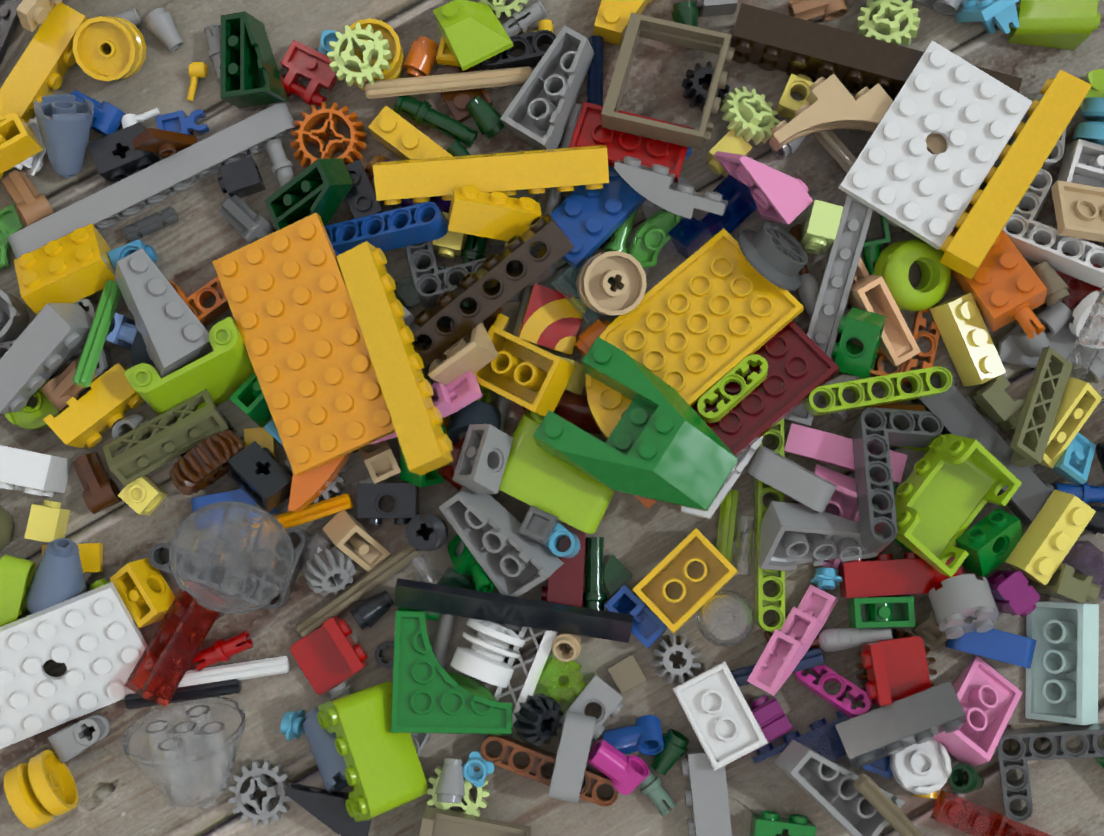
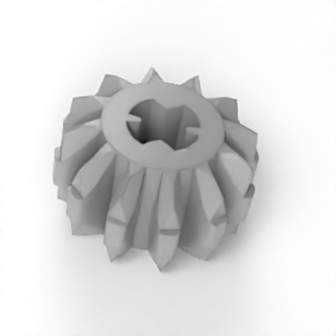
M336 546L331 550L324 547L320 554L314 553V559L306 561L307 568L303 571L310 589L315 593L321 594L323 597L329 593L335 596L340 589L346 590L345 585L353 582L352 575L356 573L352 559Z
M669 634V645L663 639L658 641L664 648L663 651L653 649L652 653L661 656V659L653 660L652 665L656 667L663 665L657 672L659 677L664 676L669 671L667 675L668 683L671 684L675 675H677L678 682L683 684L684 673L692 679L695 675L689 669L691 667L695 669L701 668V665L694 662L693 659L699 658L702 655L699 651L690 652L697 645L695 641H691L685 646L686 635L682 634L679 642L676 643L675 635ZM675 651H680V656L684 658L682 664L677 663L678 666H673V662L669 659L672 653L676 655Z

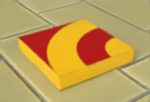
M534 283L530 289L517 337L531 344L571 356L586 306L579 298Z

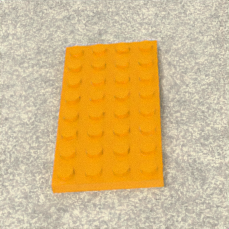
M314 213L213 261L214 268L236 325L242 335L243 343L294 475L304 474L396 432L335 251L319 214Z

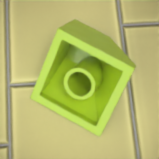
M453 0L433 10L440 34L463 71L514 46L489 5L469 0Z

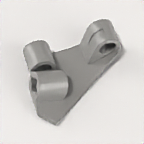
M1062 302L1045 307L1036 316L1041 324L1045 326V330L1037 336L1036 333H1033L1035 337L1028 339L1026 333L1018 324L998 345V355L1002 362L1036 369L1042 349L1050 346L1073 364L1069 377L1092 384H1097L1104 378V349L1083 342L1071 334L1068 322L1073 318L1072 312Z

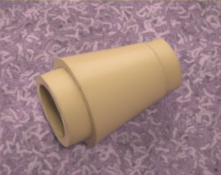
M561 632L552 642V651L555 657L563 662L576 659L581 652V635Z

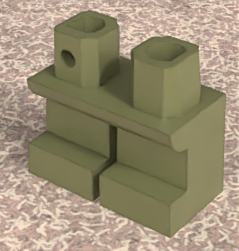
M1004 375L980 384L968 396L975 402L977 406L975 409L982 417H988L1003 432H1008L1011 429L1013 431L1016 430L1022 412L1021 407L1025 401L1022 399L1013 400L1008 395L1005 389L1011 384Z
M1060 564L1046 586L1026 578L1029 581L1028 585L1033 586L1039 593L1085 604V601L1095 603L1101 589L1099 585L1092 583L1094 576L1075 573V568L1066 564Z

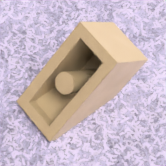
M346 510L338 512L322 528L337 548L367 572H370L391 555L389 550Z

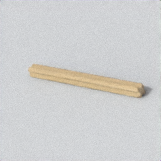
M527 66L374 81L373 86L367 81L365 82L364 89L366 98L373 99L519 85L526 82L532 73V69Z

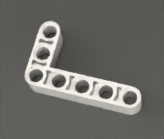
M1040 169L1003 228L1004 232L1023 257L1037 263L1048 261L1053 269L1104 289L1103 247L1080 238L1061 236L1058 234L1057 229L1035 221L1047 199L1052 184L1050 173ZM1020 208H1025L1029 211H1023ZM1008 231H1015L1018 234H1011ZM1035 242H1043L1045 245H1038ZM1067 252L1072 254L1073 256H1066L1064 253ZM1092 264H1098L1102 268L1094 267Z

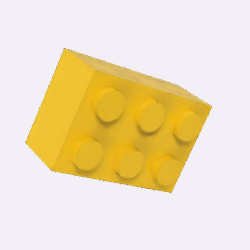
M92 223L82 228H77L72 233L50 241L46 245L30 253H25L14 260L21 298L36 315L47 303H75L104 289L105 283L108 280L116 281L115 270L107 253L110 251L109 245Z
M491 325L488 335L499 356L474 374L478 384L545 417L549 410L554 413L576 366Z
M695 528L632 590L673 633H676L739 571Z

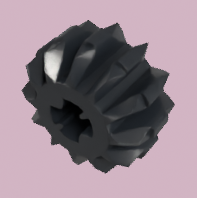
M710 61L707 62L705 68L698 62L695 64V71L688 69L686 71L687 79L682 80L681 85L686 89L683 92V97L691 98L690 107L699 103L701 112L704 109L709 89H703V83L709 84V88L714 69H711L712 63ZM727 84L725 89H719L717 97L721 98V104L725 99L724 94L729 93L730 86Z
M545 694L527 695L526 703H519L520 710L514 713L517 720L512 726L517 731L516 735L533 746L539 747L543 743L549 744L551 736H557V728L563 726L559 722L564 715L559 709L560 704Z

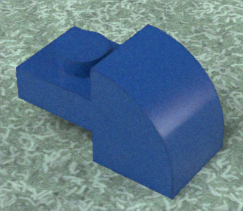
M625 585L604 605L610 612L634 615L631 633L647 649L668 629Z

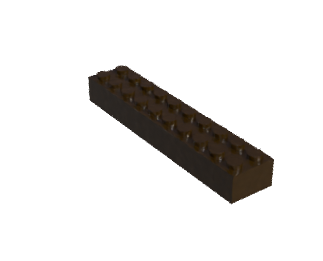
M744 3L741 4L734 25L730 46L735 48L733 61L746 64L749 62L757 64L763 70H779L786 72L788 76H791V74H802L811 78L813 82L821 77H824L826 80L832 74H835L849 93L859 92L866 86L871 89L879 83L893 101L924 54V52ZM975 66L1019 93L1023 78Z

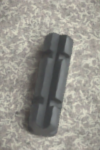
M172 207L161 210V214H152L137 221L136 225L132 223L125 226L122 230L125 238L129 242L140 239L141 235L145 237L165 228L166 224L170 226L177 223L179 218L176 211Z

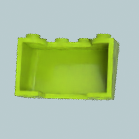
M1020 0L1019 6L1016 8L1020 25L1018 28H1013L1009 23L1008 43L1075 50L1087 39L1093 30H1097L1101 18L1100 13H1097L1100 0Z
M954 434L939 435L933 440L931 448L925 456L914 465L913 471L906 481L902 482L896 490L894 500L897 536L895 538L941 574L952 577L969 555L965 550L954 546L956 539L965 532L986 502L1005 507L1022 482L976 439ZM1008 485L1007 490L1003 494L997 496L998 492L1004 486ZM955 555L952 563L948 566L945 565L946 561Z
M390 681L382 682L317 706L319 710L317 712V720L321 729H326L329 733H336V750L340 756L344 757L347 767L344 770L348 784L354 788L353 791L349 792V799L345 803L349 815L354 817L355 822L370 820L427 794L428 791L427 782L411 734L391 733L393 685Z

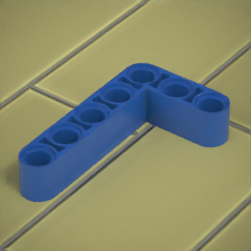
M424 202L324 227L335 254L338 256L366 241L384 252L442 238L448 232V219L435 203Z

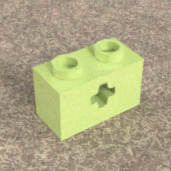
M814 200L806 213L799 240L807 253L820 255L821 252H827L836 239L843 206Z

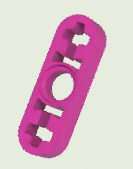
M824 664L813 667L814 675L820 678L818 685H816L817 679L813 675L807 674L803 676V670L795 672L796 679L801 685L850 718L870 712L872 709L871 700L864 690ZM830 681L838 682L841 685V690L834 695L828 694L824 690L825 684ZM847 690H849V698L854 702H858L860 699L863 700V709L857 707L855 710L852 709V702L845 697Z

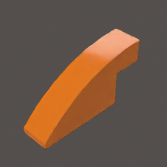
M352 452L299 476L294 475L293 472L288 511L301 512L315 501L335 480Z

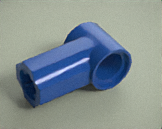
M77 90L69 93L76 96V101L84 103V98L94 103L95 112L91 126L92 129L104 136L117 132L122 123V117L125 115L123 111L105 101L101 103Z
M653 715L639 717L635 721V725L605 730L603 732V740L623 754L639 751L643 755H655L664 748L661 720Z

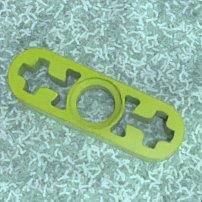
M756 354L747 356L702 395L697 404L698 415L707 423L719 421L758 387L768 374V363L765 358ZM749 365L753 367L759 365L760 374L756 372L751 373L747 377V383H749L747 385L744 377L749 373ZM729 382H736L741 386V391L737 395H729L724 390L725 385ZM716 393H719L722 400L716 405L717 412L714 413L710 410L706 413L705 404H715L718 401Z

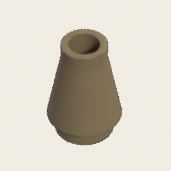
M1048 261L1032 268L1047 288L1045 301L1048 306L1055 305L1070 296L1067 290L1070 287L1055 272Z

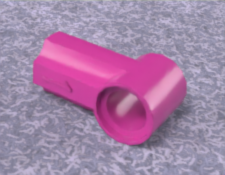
M598 739L589 752L587 762L607 775L614 788L623 795H630L650 774L647 764L636 755L627 757L603 739Z

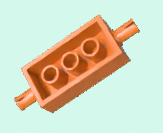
M971 205L966 208L965 212L970 213L973 206ZM954 227L950 235L955 236L959 229ZM1004 230L1001 231L972 279L951 269V275L964 293H972L982 318L992 332L1014 320L1024 330L1028 339L1035 337L1033 333H1036L1038 336L1045 330V326L1041 324L1032 310L1045 303L1047 288Z

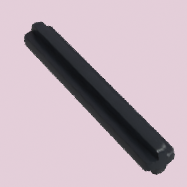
M231 679L178 688L173 685L127 694L124 700L127 709H136L238 694L242 689L241 680Z

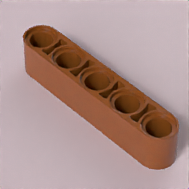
M487 735L484 738L480 752L486 761H492L496 766L550 786L552 776L544 775L541 767L546 762L555 764L556 755L505 735ZM498 741L502 745V752L498 755L490 754L486 748L488 742ZM520 751L526 752L530 756L529 763L523 766L516 764L513 758ZM586 767L584 773L585 782L581 786L579 798L603 807L614 804L619 792L612 785L610 778L604 773ZM609 784L612 786L613 792L608 797H600L596 793L598 786Z

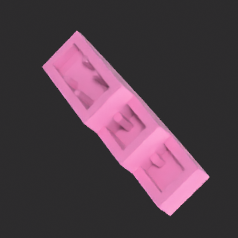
M470 370L446 386L437 381L431 385L433 390L431 399L434 406L439 409L442 418L459 411L482 397L477 378ZM394 432L388 436H385L377 441L370 443V445L391 438L397 437L396 432Z
M791 423L784 449L785 453L813 459L816 462L855 472L853 442L851 438ZM868 449L871 454L875 455L873 451ZM890 450L892 480L895 483L901 484L908 455Z
M810 584L799 606L791 609L780 631L775 629L747 682L774 696L812 645L838 599Z

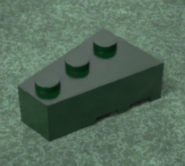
M246 11L221 15L220 98L237 108L286 102L288 99L264 24Z
M342 158L317 159L264 200L277 231L314 213L320 215L324 226H326L353 186V181Z

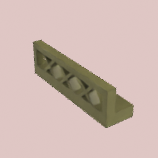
M1050 346L1042 349L1010 445L1014 449L1010 462L1017 467L1042 463L1073 364Z
M205 389L103 446L109 469L126 486L194 448L195 445H198L210 436L228 429V426L216 409L211 394ZM206 402V406L194 411L196 406ZM178 418L176 423L167 426L171 420ZM153 432L149 438L141 441L144 435ZM123 447H126L122 453H120L117 456H114V452Z

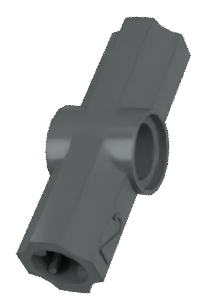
M237 195L228 198L219 210V213L240 232L239 234L249 244L277 231L260 214L257 215Z

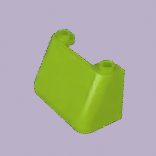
M229 316L216 323L209 331V341L214 350L213 352L161 378L154 366L145 363L138 364L124 371V374L131 387L160 415L205 389L211 394L216 407L228 401L232 394L253 374L254 369L236 322ZM206 402L196 406L194 411L206 406Z
M526 409L511 436L514 439L499 490L530 506L532 505L558 517L560 521L580 531L594 534L616 491L609 489L537 446L533 434L544 419V416Z

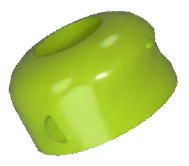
M921 239L901 240L890 244L878 256L874 266L873 275L883 277L900 311H923L935 306L946 295L951 282V268L940 263L944 252L940 249L937 250ZM913 263H916L921 270V281L915 288L911 286L909 281V270Z

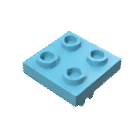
M965 0L961 3L962 7L958 9L954 16L957 23L981 22L989 34L995 33L994 24L1000 28L1002 33L1008 34L1010 32L1009 23L1013 28H1018L1020 25L1015 5L1020 0Z

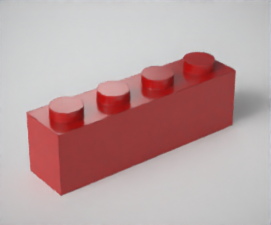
M914 552L904 553L903 559H893V554H878L875 560L864 561V559L840 562L838 566L839 576L843 577V582H839L840 596L842 598L929 593L933 587L935 591L942 588L941 582L951 578L941 574ZM955 555L950 557L946 561L945 565L948 566L949 564H951L955 558ZM962 564L952 577L963 575Z

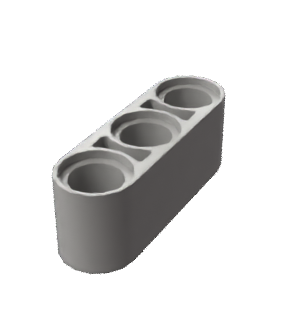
M761 445L746 471L758 480L820 513L824 512L837 488L836 485Z
M566 711L548 791L549 798L574 804L578 803L596 717Z

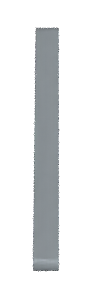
M275 104L11 234L7 240L17 259L25 253H30L46 245L48 242L57 240L72 233L75 229L82 228L90 223L100 232L220 173V166L254 156L266 150L264 146L271 140L280 139L284 141L292 137L291 131L298 130V127L294 124L295 121L286 104Z

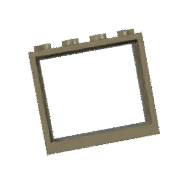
M631 13L602 109V127L702 150L705 140H711L714 123H710L712 114L717 115L721 98L717 97L719 89H725L728 77V72L724 71L726 63L731 64L735 48L730 47L732 34ZM640 37L719 54L698 130L618 113Z

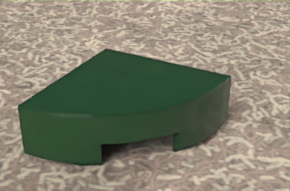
M614 555L608 559L603 576L607 591L610 595H613L632 575Z

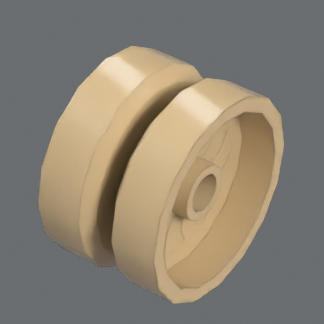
M621 251L597 253L589 257L579 268L576 278L577 293L582 303L593 312L610 316L624 315L635 309L643 300L647 288L646 273L640 262L630 254ZM609 278H611L614 282L612 288H610L611 284L608 283Z

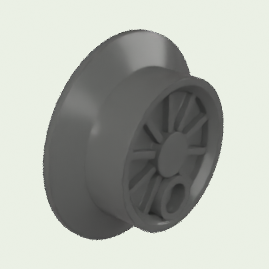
M766 222L757 232L745 229L738 234V244L743 255L764 278L788 291H796L801 286L802 280L799 271L808 263V256L803 246L790 232L776 223Z

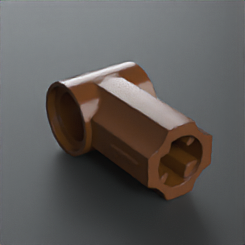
M98 452L82 455L72 462L85 490L82 492L83 499L93 514L122 501L118 496L120 490L111 478L109 479Z

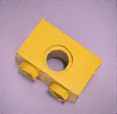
M148 558L127 563L109 578L139 628L163 620L180 606L159 569L153 567Z

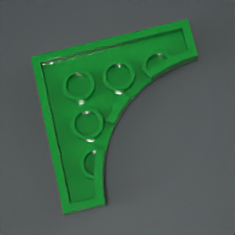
M395 611L391 733L511 735L512 703L488 700L474 695L458 685L445 669L441 667L432 651L427 635L425 612Z

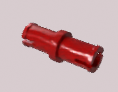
M245 630L229 639H219L215 641L213 646L193 653V664L199 661L195 668L201 671L219 661L227 662L231 659V656L253 648L252 638L247 640L250 634Z

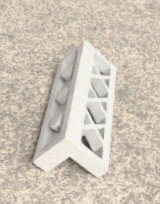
M523 626L519 633V636L526 641L533 639L537 648L536 655L523 661L520 654V663L513 666L515 658H509L507 664L514 669L522 666L526 680L524 684L512 688L509 682V690L503 693V688L498 686L494 695L497 702L501 697L508 694L512 695L515 703L512 712V725L517 720L514 713L519 712V703H526L527 695L533 696L552 648V642L558 633L556 631L543 630L534 634L532 628ZM528 628L531 636L524 638ZM543 635L539 645L536 637ZM514 645L513 650L520 653V647ZM532 662V665L528 672L525 664ZM522 689L517 700L514 692Z

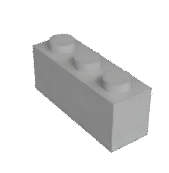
M703 748L687 750L685 752L686 758L681 759L683 777L688 776L689 788L684 789L686 807L691 806L692 818L687 819L689 836H732L725 766L714 771Z

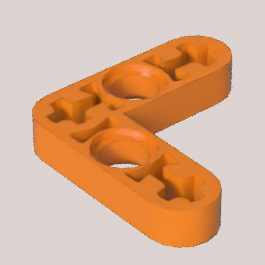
M930 308L916 311L911 329L915 341L919 337H923L930 343L928 352H920L914 356L921 359L927 358V362H920L919 369L933 367L940 336L935 321L930 322L927 331H933V334L926 331H918V329L922 330L925 328L927 321L922 315L930 311ZM878 349V358L875 361L874 370H872L869 376L889 375L881 367L882 360L887 357L881 349ZM911 357L896 366L892 374L910 371V369L917 366L918 359H912ZM902 379L901 383L911 385L908 380Z

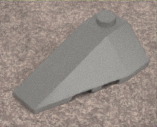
M771 501L761 521L760 569L788 571L797 569L798 564L812 562L814 566L824 565V560L840 558L842 562L877 557L879 554L869 552L862 545L858 522L827 512L820 513L798 503ZM875 531V534L883 539L882 535Z

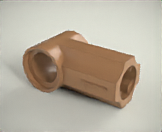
M791 0L787 4L789 16L811 22L822 18L825 21H831L848 12L845 0Z
M15 170L10 172L2 180V185L15 204L16 212L25 227L53 214V210L43 194L39 195L24 171Z
M80 358L74 360L62 374L54 377L41 388L42 393L59 413L69 407L66 401L72 397L79 400L81 398L79 394L85 389V387H79L72 381ZM95 372L92 381L97 377Z

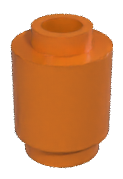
M418 36L417 41H413L402 67L406 70L405 74L408 77L429 76L436 61L439 45L427 37Z
M596 319L577 337L578 341L574 346L585 357L597 337H600L611 323L606 319L603 322Z

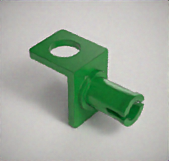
M881 214L879 215L883 236L866 239L862 248L865 267L869 274L874 272L873 261L875 266L878 256L881 254L880 246H882V243L891 242L888 220Z
M457 534L447 545L454 570L472 576L477 591L491 593L495 589V585L465 543L463 552L457 556V546L462 541Z

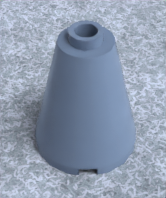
M70 94L43 96L41 103H38L37 100L34 101L33 110L51 168L60 177H74L82 170L95 112L94 103L84 98V103L76 101V96Z
M58 538L47 545L26 597L27 609L31 614L87 592L79 548L70 539Z
M316 707L304 716L306 720L302 726L328 793H332L334 788L337 792L349 785L344 772L347 767L344 757L340 756L336 750V733H329L326 729H321L317 720V712L319 710Z

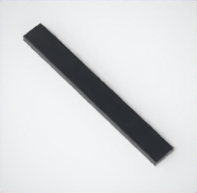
M397 578L395 585L394 606L625 643H629L634 615L401 578Z

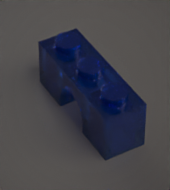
M730 174L713 190V192L722 194L723 200L728 201L723 216L708 212L699 221L694 217L692 219L684 217L668 232L675 248L686 259L723 228L730 234L757 208L750 189Z

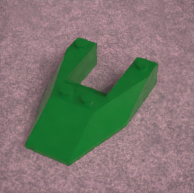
M597 337L582 360L584 372L633 401L605 443L549 410L533 434L537 446L613 491L707 511L737 464V457L674 388L621 349Z

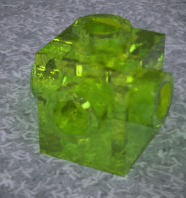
M555 655L538 680V682L547 687L545 692L559 702L562 698L569 701L571 696L577 698L586 684L582 681L584 673L580 671L582 666L574 660L563 662L557 659ZM561 675H566L569 677V681L561 683L558 678Z

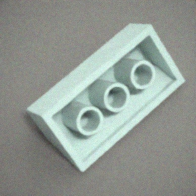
M1038 601L1035 603L1036 609L1026 617V637L1037 641L1031 668H1026L1025 718L1076 725L1097 724L1099 604Z

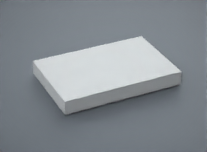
M726 662L673 688L714 771L768 744Z

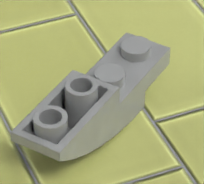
M624 156V160L619 159L615 162L614 169L635 191L669 212L688 219H692L696 209L721 216L725 213L728 201L722 199V194L706 190L705 194L694 192L695 187L684 183H677V187L672 186L675 174L669 173V168L659 164H652V168L640 165V159Z

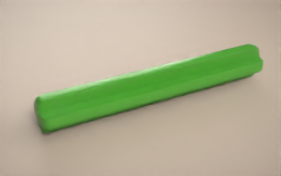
M108 280L101 294L72 379L73 383L79 387L87 388L91 384L121 295L116 281Z

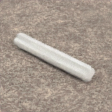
M287 656L208 667L201 671L197 669L175 673L173 683L174 687L178 688L231 679L245 680L284 674L289 671L290 664Z

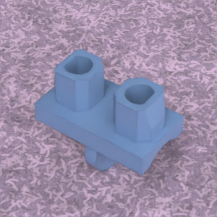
M115 313L106 341L130 350L138 332L135 321Z

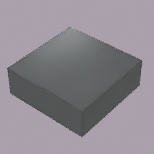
M531 505L518 533L546 546L559 518Z

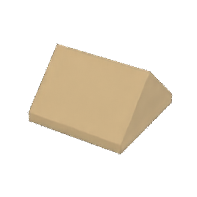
M481 322L431 362L428 376L431 379L447 385L469 370L475 374L499 356L483 323Z

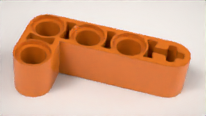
M218 276L190 296L181 287L169 281L204 327L230 308ZM210 296H215L216 302L213 307L206 308V299Z

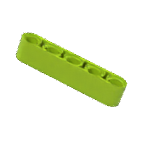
M936 366L819 386L804 400V406L810 414L821 416L932 397L947 391L951 387L952 375L948 369ZM931 374L940 378V388H935L931 385ZM902 379H906L911 383V393H906L901 389ZM873 384L882 387L884 391L882 398H876L872 394L871 387ZM844 389H849L854 393V403H847L843 399L842 392ZM815 394L824 396L826 399L825 408H818L814 405L813 397Z
M7 554L1 558L0 627L25 617L27 609L26 597L34 578L36 562Z

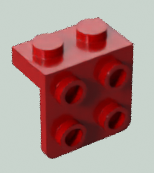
M334 616L322 623V626L290 647L291 654L318 695L325 694L369 665L366 661L368 655L360 643L356 644L350 635L352 630L344 618L340 619L339 616Z
M912 636L862 643L861 661L864 669H867L868 675L866 691L868 698L872 700L873 704L879 706L891 705L892 701L901 700L931 688L924 641L921 637Z

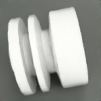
M469 618L466 625L478 632L474 634L464 631L462 636L473 643L471 648L458 646L450 666L486 683L507 688L514 668L504 662L505 657L519 659L520 656L519 652L509 648V646L512 644L523 647L526 640L517 635L512 629L496 622Z

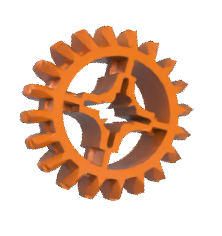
M322 102L320 110L311 105L312 113L309 115L302 111L303 122L295 120L294 124L299 130L291 131V136L296 140L290 142V146L296 150L293 155L296 160H300L299 164L303 169L318 159L309 153L308 142L320 147L321 159L333 158L336 152L345 151L337 157L342 158L345 165L354 162V159L363 160V155L359 151L367 149L366 143L362 142L367 139V134L362 131L364 128L363 122L357 121L358 116L355 112L349 114L347 106L344 105L339 110L338 104L333 102L330 109H328L327 104ZM337 122L345 125L350 130V139L345 138L342 134H338ZM324 123L321 129L314 130L318 125Z

